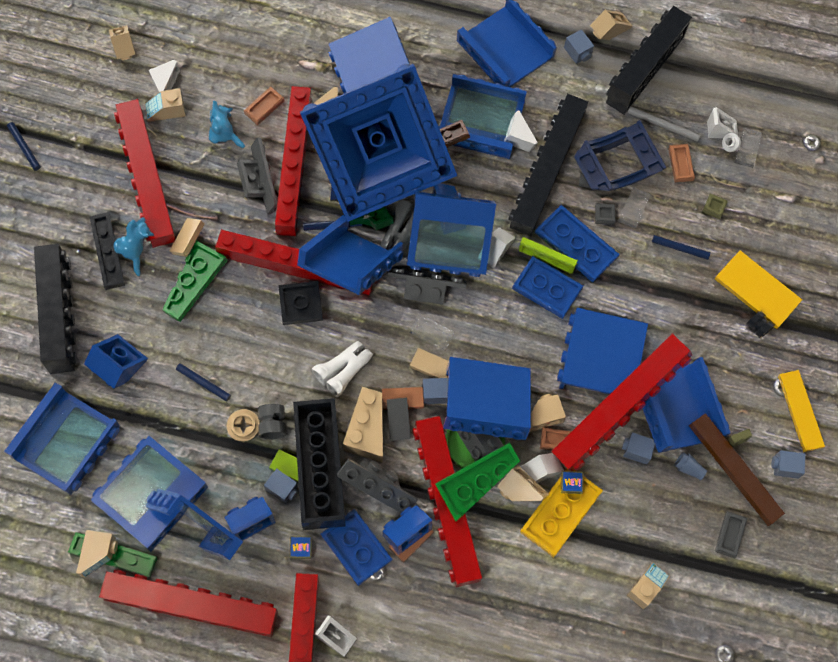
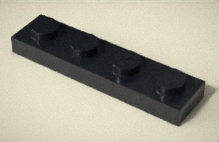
M106 212L89 216L105 290L125 286L119 254L114 250L116 239L110 213Z

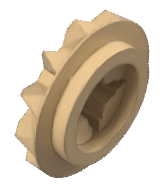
M237 410L228 418L227 431L235 441L245 442L252 440L259 432L258 425L260 421L257 415L250 410ZM243 418L246 422V425H250L249 427H246L244 433L242 432L240 427H237L238 425L242 424Z

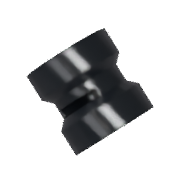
M762 311L758 312L746 323L750 328L756 330V335L760 339L775 327L772 321L766 319V315Z

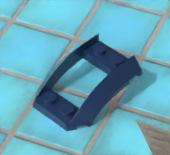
M638 120L632 126L624 127L604 137L584 141V144L574 156L591 190H616L642 181L666 169V165L641 120ZM629 142L643 169L609 181L595 154Z

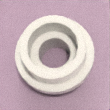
M728 133L722 140V146L724 150L734 152L740 148L741 139L735 133Z

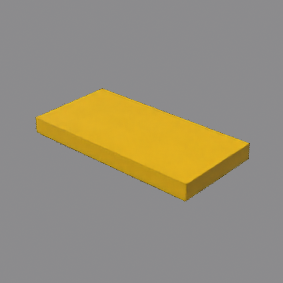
M741 250L715 277L717 282L756 313L762 311L766 315V319L775 324L776 329L802 301L799 296Z
M583 476V494L561 493L560 477L549 491V495L543 499L520 530V533L554 558L603 490Z

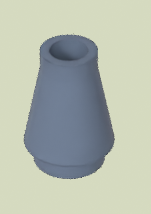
M681 453L674 464L678 471L702 480L707 473V470L690 453Z

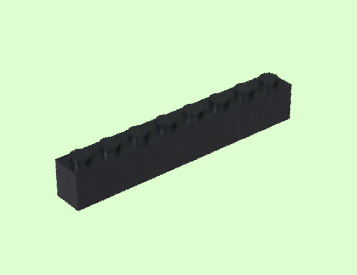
M568 93L565 100L561 99L557 108L559 114H554L550 124L553 127L551 131L547 130L544 141L546 143L544 146L541 145L538 150L537 156L539 159L537 162L533 161L530 168L531 177H526L523 184L525 190L523 194L519 193L515 203L518 206L516 210L512 209L508 220L511 221V229L532 236L584 117L589 101Z

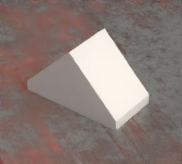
M175 60L149 70L158 93L171 90L180 72L178 62Z
M713 108L707 121L708 138H724L728 133L738 135L737 120L719 108Z
M517 111L510 121L504 142L513 143L514 147L530 152L538 142L520 111Z
M501 228L492 232L488 265L492 268H495L515 240L514 236ZM482 250L478 255L479 260H481Z
M553 453L538 455L520 466L537 483L564 471L559 459Z
M329 615L315 633L319 640L344 657L357 639Z

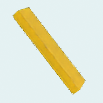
M799 370L779 374L778 378L803 453L824 448L825 445Z

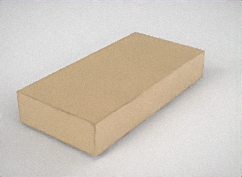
M187 218L169 251L173 255L187 257L205 223L198 219Z
M418 348L410 368L433 378H448L446 376V368L449 361Z

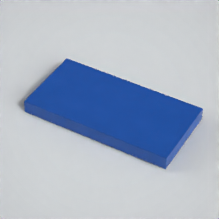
M562 205L535 230V233L555 251L578 260L575 268L592 283L620 255Z

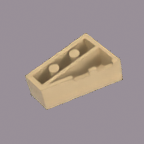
M362 387L343 442V451L383 463L382 393Z

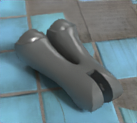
M399 200L393 217L394 224L390 225L381 242V247L389 250L393 243L397 245L399 242L403 243L402 251L407 247L411 236L412 213H414V207L410 202ZM410 217V219H409V221L407 222L406 226L404 227L403 231L400 233V231H401V229H402L404 223H405V222L407 221V219ZM420 220L419 230L429 224L431 220Z

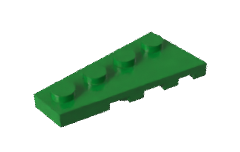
M197 240L193 245L191 253L186 257L185 266L179 272L178 281L175 287L172 288L162 309L165 314L179 322L182 321L227 262V258Z
M510 443L435 484L455 521H458L520 462Z

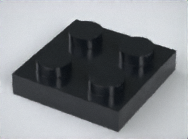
M318 281L278 285L283 325L323 321Z

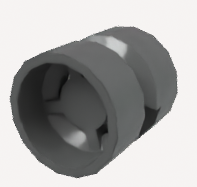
M265 404L258 407V420L261 421L258 425L260 438L279 439L286 436L285 423L282 422L285 419V407L283 405Z

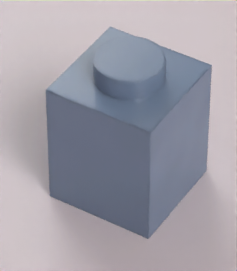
M582 29L566 37L564 49L576 64L591 58L594 45Z
M448 378L423 379V403L447 404Z
M632 432L629 438L625 437L622 445V449L625 450L623 457L647 465L651 460L654 450V440Z
M780 450L773 456L771 461L774 475L799 479L805 474V454Z
M277 468L264 484L267 492L285 504L289 500L292 501L298 494L297 482Z

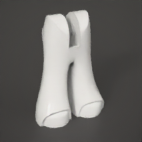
M359 340L332 360L312 368L316 379L323 386L326 385L328 391L335 397H339L344 392L354 375L373 356V353L368 349L362 351L364 345Z

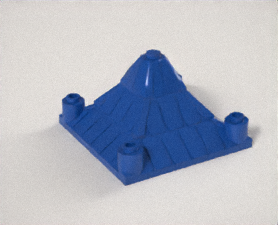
M402 64L397 68L396 72L318 105L313 103L307 104L300 111L347 222L415 194V191H423L457 176L414 64Z

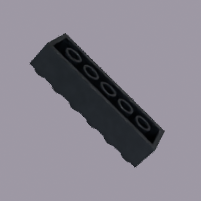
M674 5L669 11L666 10L660 19L661 22L659 24L656 23L651 29V35L644 37L640 44V49L633 51L629 63L625 62L619 71L621 73L618 76L615 75L609 83L610 88L606 93L608 96L606 104L623 115L626 114L630 106L633 105L686 35L692 16Z
M59 244L35 246L34 259L40 361L50 374L75 371V364L78 363V358L73 348V345H76V335L72 333V326H75L74 314H71V307H74L73 296L70 295V289L73 288V284L68 274V270H71V261L67 258L65 250H62Z
M335 398L293 402L303 530L345 527L342 479L337 477V473L341 469Z

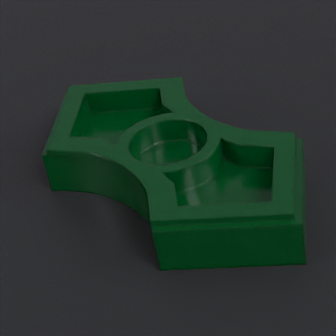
M382 207L349 221L350 226L366 224L372 226L375 230H379L394 224V221L386 207Z

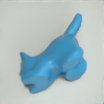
M213 101L209 117L211 127L208 139L214 144L232 140L237 146L244 148L245 144L234 133L232 124L228 120L233 108H227L222 105L218 106L217 101Z
M144 217L137 222L131 220L126 227V236H122L114 242L115 252L133 261V269L137 276L141 274L139 257L143 251L144 239L148 236H154L147 227Z

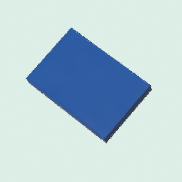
M532 256L512 286V289L563 319L583 289V285Z
M353 509L345 515V527L327 528L320 535L359 586L393 561V559L358 512Z

